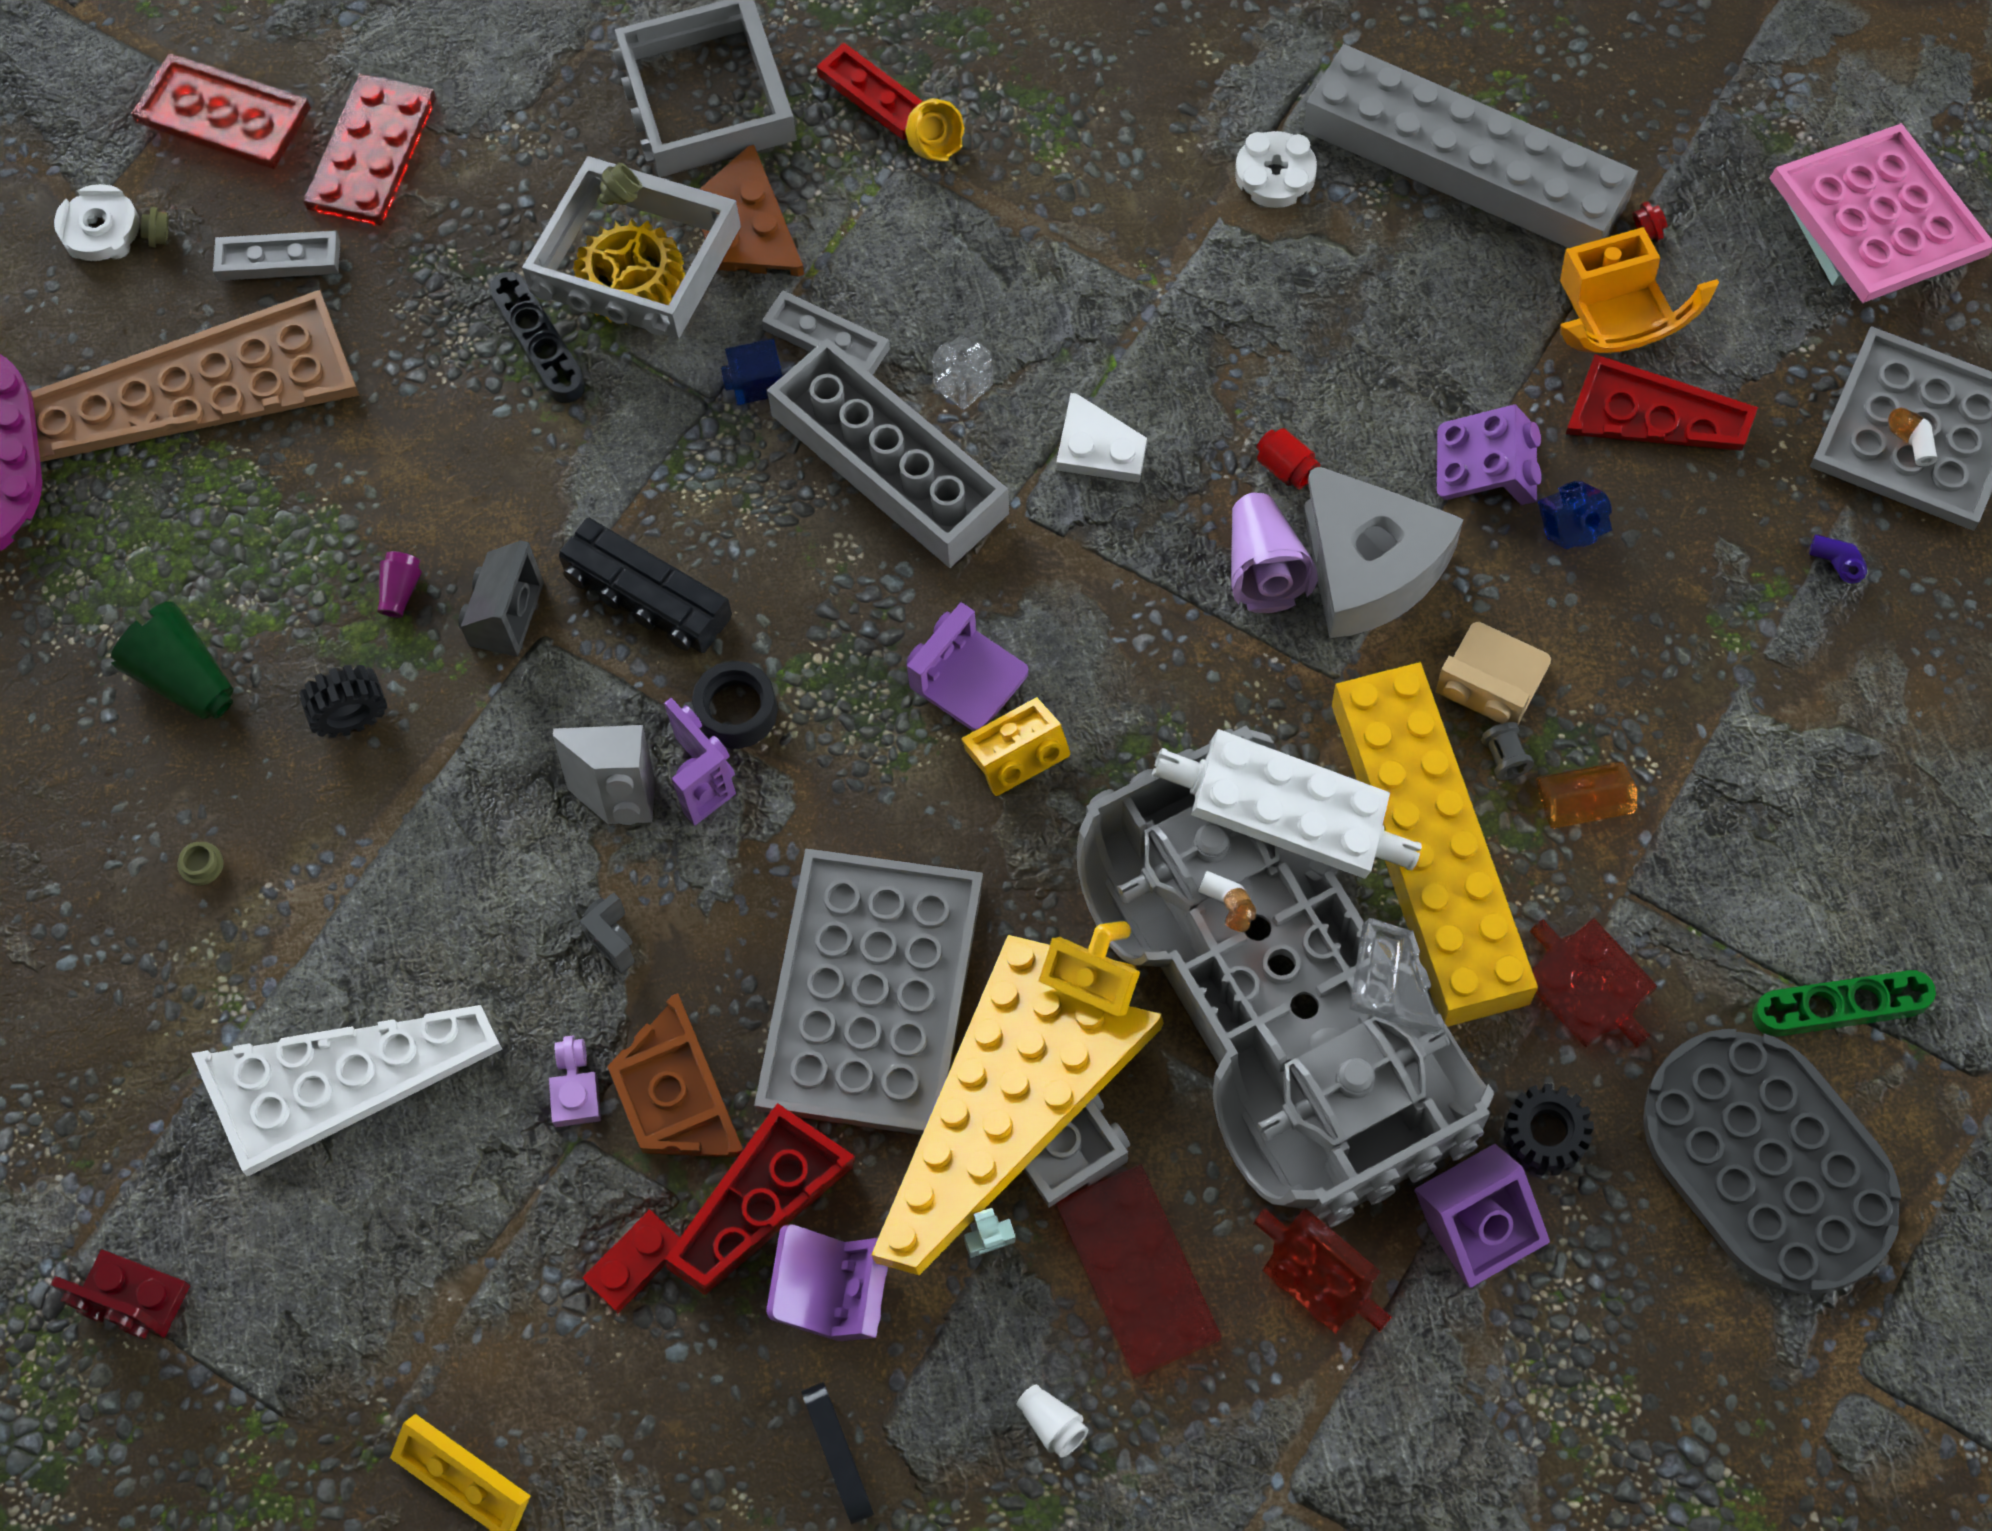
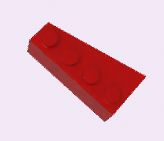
M777 1103L666 1256V1269L703 1295L708 1294L774 1237L783 1226L789 1224L853 1168L855 1156Z

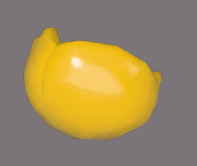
M932 98L920 103L912 110L905 129L908 145L919 157L929 161H949L948 158L962 148L964 123L961 112L949 101Z

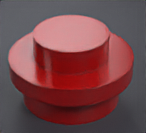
M1648 201L1641 203L1640 209L1632 213L1637 229L1644 227L1650 240L1655 239L1659 241L1663 239V229L1667 228L1668 224L1659 205L1652 207Z

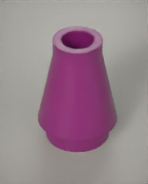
M389 551L386 553L385 560L380 561L378 613L394 618L403 617L405 607L422 574V570L419 569L420 560L417 557L402 552Z

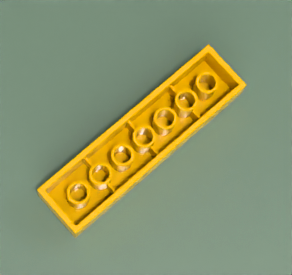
M1421 662L1336 683L1332 709L1356 779L1390 792L1383 821L1384 831L1422 843L1421 850L1416 851L1420 853V856L1412 871L1386 860L1385 863L1437 1011L1446 1026L1449 1027L1529 1006L1538 986Z

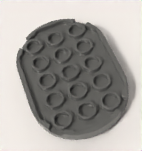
M1721 1029L1703 1033L1689 1039L1672 1051L1663 1061L1649 1085L1645 1098L1643 1121L1647 1144L1664 1176L1726 1254L1742 1270L1762 1283L1779 1290L1798 1294H1822L1837 1291L1856 1283L1883 1260L1892 1247L1899 1229L1897 1225L1901 1193L1896 1173L1878 1142L1805 1056L1787 1043L1767 1034L1759 1036L1751 1033L1736 1032V1029Z

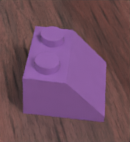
M1496 1144L1489 1146L1414 1189L1428 1226L1469 1288L1550 1243L1523 1167Z

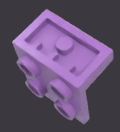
M670 698L664 702V706L675 738L692 757L679 767L676 775L671 779L684 815L695 826L736 795L732 782L735 772L726 761L730 755L719 739L715 736L708 739L699 729L702 727V723L693 710L687 705L680 708Z

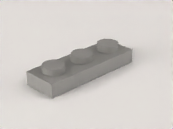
M337 231L216 237L213 273L217 281L338 274L340 238Z
M782 290L761 321L764 331L809 352L828 337L872 375L890 350L889 339Z

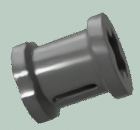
M1515 722L1496 725L1482 734V745L1489 748L1497 766L1494 769V773L1499 780L1519 777L1527 773L1534 766L1532 756L1525 754L1518 737L1520 728Z

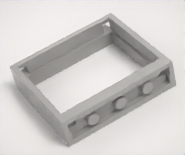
M723 0L615 29L619 48L612 50L616 67L618 71L626 70L627 76L621 78L627 101L635 100L637 107L631 109L637 133L645 131L647 139L640 140L647 164L655 163L659 177L736 157L751 145H754L756 151L797 140L793 114L754 0ZM744 31L772 115L662 144L636 60Z
M587 156L522 267L530 293L542 300H554L570 305L580 312L589 311L608 317L618 324L628 323L644 328L654 335H666L679 339L741 227L736 200L630 169L641 182L642 188L637 192L638 197L632 203L625 204V206L710 231L670 304L665 305L556 271L602 193L600 190V184L603 181L602 172L608 166H616V164Z

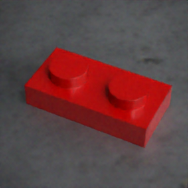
M649 1209L582 1279L618 1314L666 1265L665 1258L680 1237Z

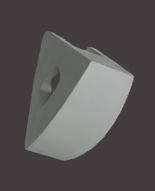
M1316 467L1310 471L1308 483L1311 499L1304 505V515L1313 561L1317 569L1318 585L1329 637L1351 636L1391 622L1411 609L1437 583L1457 547L1464 519L1326 468Z

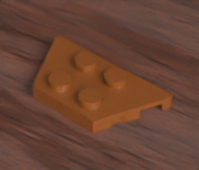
M748 146L700 188V190L736 200L741 223L737 235L717 270L734 272L737 270H747L750 273L767 274V269L790 270L791 276L804 275L803 264L755 146ZM700 228L705 241L710 231Z
M677 993L666 1001L667 1007L650 1025L646 1023L635 1035L632 1045L622 1050L607 1067L643 1154L738 1157L743 1151L742 1145L680 996Z

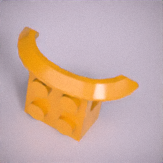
M1644 227L1571 247L1565 250L1560 282L1579 319L1560 324V334L1567 345L1576 350L1589 353H1613L1639 348L1659 341L1688 325L1709 304L1719 281L1715 279L1698 284L1693 295L1673 312L1656 282L1660 256Z

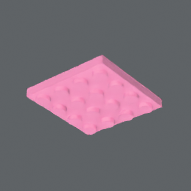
M1902 123L1776 167L1769 178L1862 303L1989 256L1992 252L1991 237Z

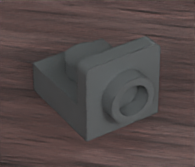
M612 893L605 900L601 898L593 902L585 911L580 924L586 938L622 974L635 962L629 947L633 944V941L625 930L616 923L625 915V910L621 899L615 893Z

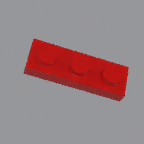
M844 42L816 66L819 78L903 141L907 138L905 129L909 115L916 106L924 101Z

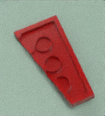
M1595 354L1569 421L1566 434L1742 451L1758 407Z

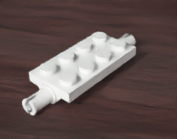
M1220 729L1216 731L1212 738L1206 759H1202L1200 763L1169 752L1164 748L1160 750L1154 766L1156 768L1153 769L1152 776L1190 788L1189 793L1195 797L1192 816L1364 879L1372 871L1375 857L1405 867L1410 871L1414 869L1418 862L1420 853L1416 851L1421 850L1422 843L1384 831L1383 821L1390 792Z

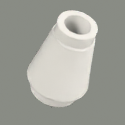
M1037 1384L1029 1387L1017 1401V1406L1022 1410L1023 1415L1049 1453L1056 1452L1060 1457H1065L1072 1453L1085 1439L1088 1428L1082 1423L1083 1416L1045 1390H1042Z

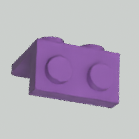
M1516 404L1442 423L1437 431V493L1443 499L1448 500L1504 487L1521 505L1537 502V484L1541 483V470L1537 462V447L1541 445V434L1537 424L1531 422Z
M960 602L952 613L945 612L939 618L933 630L934 634L925 645L920 643L912 650L906 664L910 689L970 730L975 731L990 723L1028 677V666L976 631L975 611Z
M794 1224L783 1226L779 1232L767 1304L768 1317L773 1321L836 1341L876 1338L881 1318L880 1309L885 1277L888 1271L887 1266L875 1263L871 1255L878 1238L843 1242Z

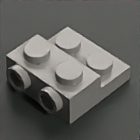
M1098 1094L1023 1169L1048 1207L1056 1204L1085 1184L1090 1187L1128 1162V1151L1126 1148L1130 1146V1142L1116 1122L1109 1125L1100 1112L1104 1105Z

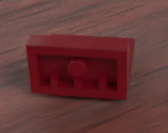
M103 1249L100 1250L83 1286L54 1276L50 1284L63 1293L60 1302L77 1309L76 1312L99 1323L107 1320L118 1325V1329L143 1340L146 1339L148 1333L165 1338L190 1287L184 1280Z

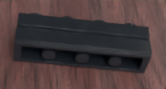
M590 517L583 521L575 531V536L571 537L560 550L559 558L564 569L563 575L570 583L581 589L588 585L598 591V597L611 608L625 607L633 612V618L640 625L649 630H653L657 626L667 632L668 639L682 650L688 651L692 647L702 654L705 653L716 639L717 634L721 633L731 619L732 611L728 598Z

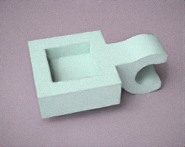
M993 1208L975 1213V1222L970 1225L972 1232L964 1234V1242L970 1258L1013 1244L1016 1239L1010 1219L999 1222Z

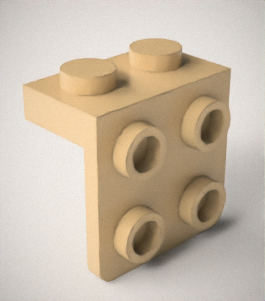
M1474 622L1467 631L1454 657L1449 655L1442 667L1436 693L1501 724L1515 722L1519 725L1550 666L1551 657L1548 653L1482 622Z

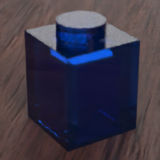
M774 338L726 348L728 365L720 367L725 390L734 389L737 405L768 399L767 389L782 377Z

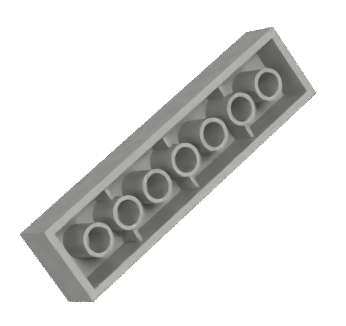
M1346 44L1342 45L1306 104L1304 132L1567 248L1609 237L1630 200L1638 171Z

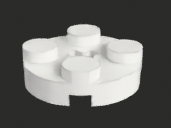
M1280 131L1254 132L1247 137L1245 145L1237 155L1236 182L1241 191L1243 187L1247 193L1251 194V200L1259 205L1271 208L1287 207L1296 203L1297 197L1302 196L1306 191L1308 194L1312 190L1316 178L1317 161L1315 154L1310 148V141L1303 135H1293ZM1278 164L1283 166L1284 169H1281L1280 174L1275 175L1272 174V170L1268 166Z
M90 185L78 190L80 196L74 198L70 203L66 198L60 204L55 215L54 227L70 256L87 261H100L109 258L120 259L129 253L130 244L138 233L140 222L139 215L131 200L125 197L121 190L110 185ZM103 217L104 223L97 228L88 226L89 224L96 223L97 218Z

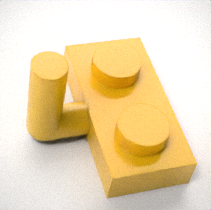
M1125 921L1099 924L1094 930L1088 949L1062 937L1052 938L1038 982L1115 1016L1126 1015L1140 971L1106 957L1110 941L1123 940L1130 936V925Z

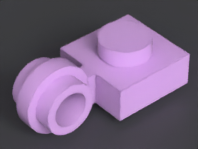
M574 1035L565 1036L562 1042H555V1058L558 1070L567 1069V1075L549 1078L552 1123L555 1127L601 1121L598 1077L595 1072L579 1074V1067L587 1066V1052L584 1039L575 1040Z

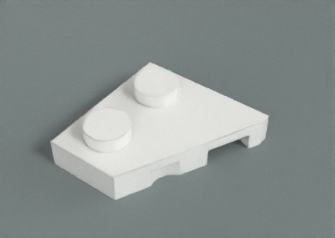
M1071 393L1056 462L1057 471L1140 483L1147 438L1080 395Z

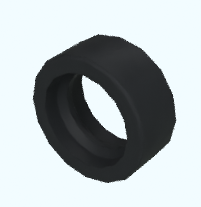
M728 661L716 664L703 673L694 687L692 705L694 713L702 723V727L699 729L708 739L712 736L718 738L725 748L740 749L755 745L769 734L776 723L778 706L772 682L762 669L749 662ZM733 685H745L755 689L761 700L760 710L756 716L747 722L737 725H726L717 722L712 717L709 709L710 701L723 688Z

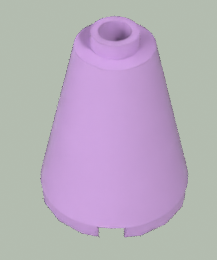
M1263 493L1246 494L1234 504L1232 509L1231 590L1234 600L1238 604L1239 602L1246 604L1247 609L1254 613H1274L1287 610L1296 605L1295 598L1304 592L1308 597L1314 591L1318 582L1316 565L1274 500L1269 495Z

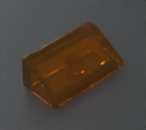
M1623 761L1536 778L1547 821L1550 827L1554 829L1633 814L1637 811V785Z

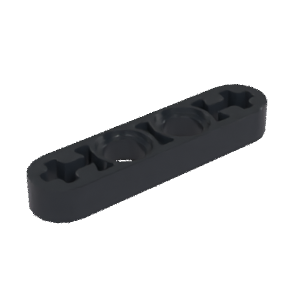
M515 272L498 274L490 283V292L495 307L548 393L555 401L560 403L577 401L585 392L584 378L577 362L535 295L530 293L525 279ZM510 288L513 292H516L519 303L513 306L508 294L503 292L506 289ZM534 315L539 318L537 325L533 328L522 329L517 326L519 320L524 316ZM553 345L557 348L556 354L549 359H540L536 356L537 350L542 346ZM561 368L566 379L571 381L572 384L565 387L562 383H559L555 371Z

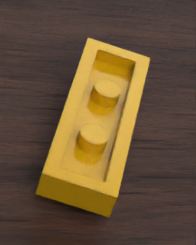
M414 1414L403 1423L390 1459L490 1531H516L531 1497L528 1493L418 1415Z

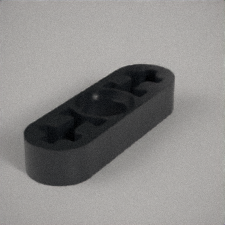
M824 1381L801 1390L851 1525L874 1516Z

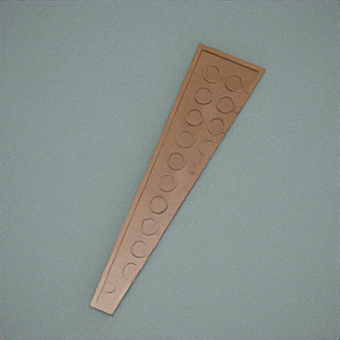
M320 290L31 391L34 403L40 462L320 403L338 401L344 398L359 396V392Z

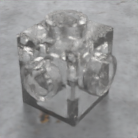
M960 334L951 343H944L938 348L932 358L934 386L943 396L951 399L962 410L966 409L993 385L992 357L981 343H973L963 334Z

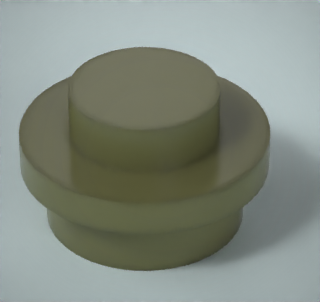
M151 207L150 215L142 214L141 238L148 239L149 247L156 248L157 244L167 245L168 212H159L158 207Z
M193 842L181 851L177 867L179 874L186 882L201 886L211 883L220 875L224 860L221 852L213 844Z

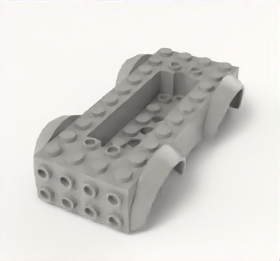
M1247 725L1236 731L1232 729L1224 730L1230 734L1277 751L1269 735L1249 730ZM1212 739L1208 745L1196 751L1187 749L1177 755L1200 763L1202 759H1206ZM1153 769L1140 772L1131 779L1130 784L1115 792L1113 789H1108L1091 799L1090 804L1086 806V816L1079 830L1077 843V870L1088 909L1096 926L1118 921H1125L1130 925L1131 934L1127 939L1110 941L1109 944L1121 959L1132 965L1161 967L1219 1065L1215 1072L1213 1083V1102L1218 1126L1236 1166L1249 1185L1262 1198L1275 1205L1303 1208L1314 1228L1326 1222L1330 1227H1334L1349 1219L1355 1213L1352 1208L1367 1200H1369L1371 1205L1377 1204L1396 1191L1394 1185L1407 1178H1410L1412 1183L1418 1182L1437 1169L1435 1163L1448 1156H1451L1453 1161L1461 1159L1478 1147L1476 1141L1484 1134L1483 1128L1490 1115L1488 1107L1494 1092L1489 1084L1486 1086L1462 1052L1433 1004L1415 968L1391 966L1336 878L1339 869L1192 816L1195 797L1189 793L1190 788L1152 776ZM1206 871L1241 884L1248 895L1244 905L1240 907L1227 906L1224 902L1198 892ZM1261 917L1267 920L1271 927L1269 936L1260 941L1248 938L1243 929L1248 919ZM1283 955L1292 960L1295 968L1287 975H1277L1269 969L1268 961L1274 956ZM1301 994L1312 996L1318 1003L1316 1015L1309 1019L1297 1017L1291 1010V1002L1296 996Z

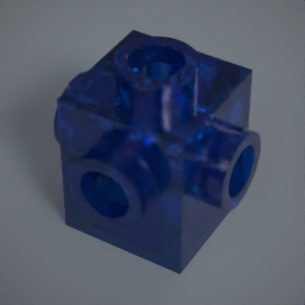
M1583 481L1566 483L1559 488V492L1538 500L1547 540L1566 550L1574 546L1583 547L1591 545L1598 540V536L1613 531L1609 515L1612 514V506L1608 496L1602 490Z

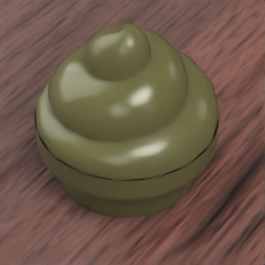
M619 162L615 167L608 166L602 172L603 181L600 184L602 193L599 196V201L607 205L632 203L638 197L637 192L642 188V184L625 164Z

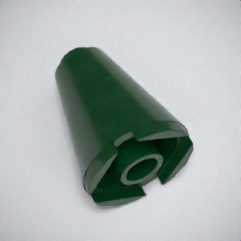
M166 601L148 610L153 618L143 626L136 620L128 627L111 651L110 657L115 660L111 663L118 671L201 719H207L211 716L217 719L231 707L233 700L230 697L233 694V687L181 608L174 602Z

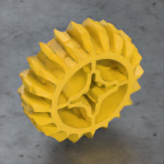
M632 218L627 226H621L615 220L612 229L606 230L600 226L598 237L587 235V247H578V260L574 261L573 266L575 277L604 285L598 280L599 276L602 275L607 277L609 282H612L610 288L665 305L670 304L672 296L675 295L685 277L682 266L684 264L682 254L679 252L675 240H673V237H667L662 227L653 230V226L648 220L640 227L637 226V223ZM647 256L656 260L660 264L659 268L651 266L650 261H646Z

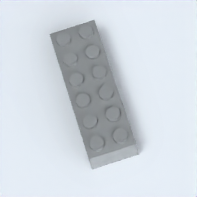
M828 337L767 389L772 417L949 568L958 562L1009 514V495L1006 486Z

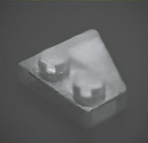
M1368 918L1363 923L1350 1010L1436 1035L1443 1028V1019L1441 1014L1434 1013L1427 992L1432 986L1426 969L1420 963V950L1412 930Z

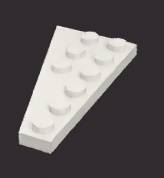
M481 1005L429 1013L425 1014L424 1018L401 1022H396L394 1019L378 1022L377 1026L354 1029L352 1026L285 1037L275 1043L257 1046L244 1044L233 1046V1050L210 1053L209 1051L192 1053V1056L242 1172L248 1177L502 1050V1047Z

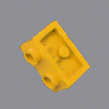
M1037 697L961 738L965 751L983 771L990 790L995 796L1003 794L1070 756V750L1060 722Z

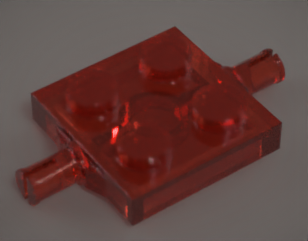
M1595 918L1575 934L1562 939L1544 919L1539 921L1538 925L1535 924L1529 932L1547 950L1543 960L1532 968L1538 986L1536 994L1585 1048L1602 1034L1617 1028L1633 1043L1635 1048L1640 1047L1642 1042L1645 1043L1650 1038V1033L1648 1034L1632 1015L1637 1006L1656 990L1657 985Z
M1267 1208L1256 1217L1253 1225H1256L1274 1241L1273 1254L1262 1271L1273 1279L1278 1287L1288 1292L1303 1305L1316 1320L1325 1324L1335 1334L1341 1330L1351 1317L1357 1314L1369 1322L1379 1333L1387 1326L1393 1316H1390L1370 1299L1372 1285L1381 1271L1312 1212L1305 1208L1287 1227L1272 1215Z

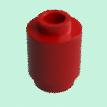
M1281 428L1276 432L1273 429L1269 430L1257 444L1256 449L1259 451L1257 461L1287 486L1293 485L1298 490L1302 489L1308 484L1310 471L1320 467V463L1315 459V453L1285 428Z

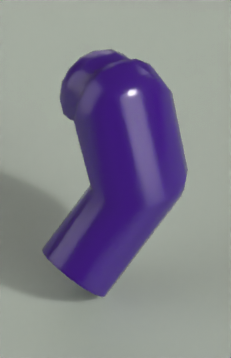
M1814 535L1809 555L1830 560L1838 575L1847 583L1855 584L1865 578L1867 565L1855 545Z

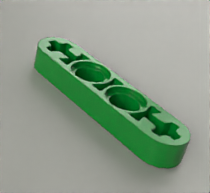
M1918 970L1784 988L1766 992L1756 1003L1752 1017L1759 1031L1773 1037L1909 1018L1922 1014L1932 1004L1936 996V988L1932 979ZM1908 984H1910L1912 991H1920L1922 994L1916 1003L1908 995L1896 997L1891 1003L1892 1007H1890V995L1902 993ZM1861 989L1873 992L1878 999V1009L1873 1011L1861 1009L1855 1002V992ZM1815 996L1827 998L1833 1006L1832 1016L1827 1018L1816 1016L1809 1007V999ZM1796 1000H1798V1011L1785 1014L1780 1023H1777L1774 1016H1766L1765 1014L1771 1004L1775 1005L1777 1011L1792 1010L1797 1003Z

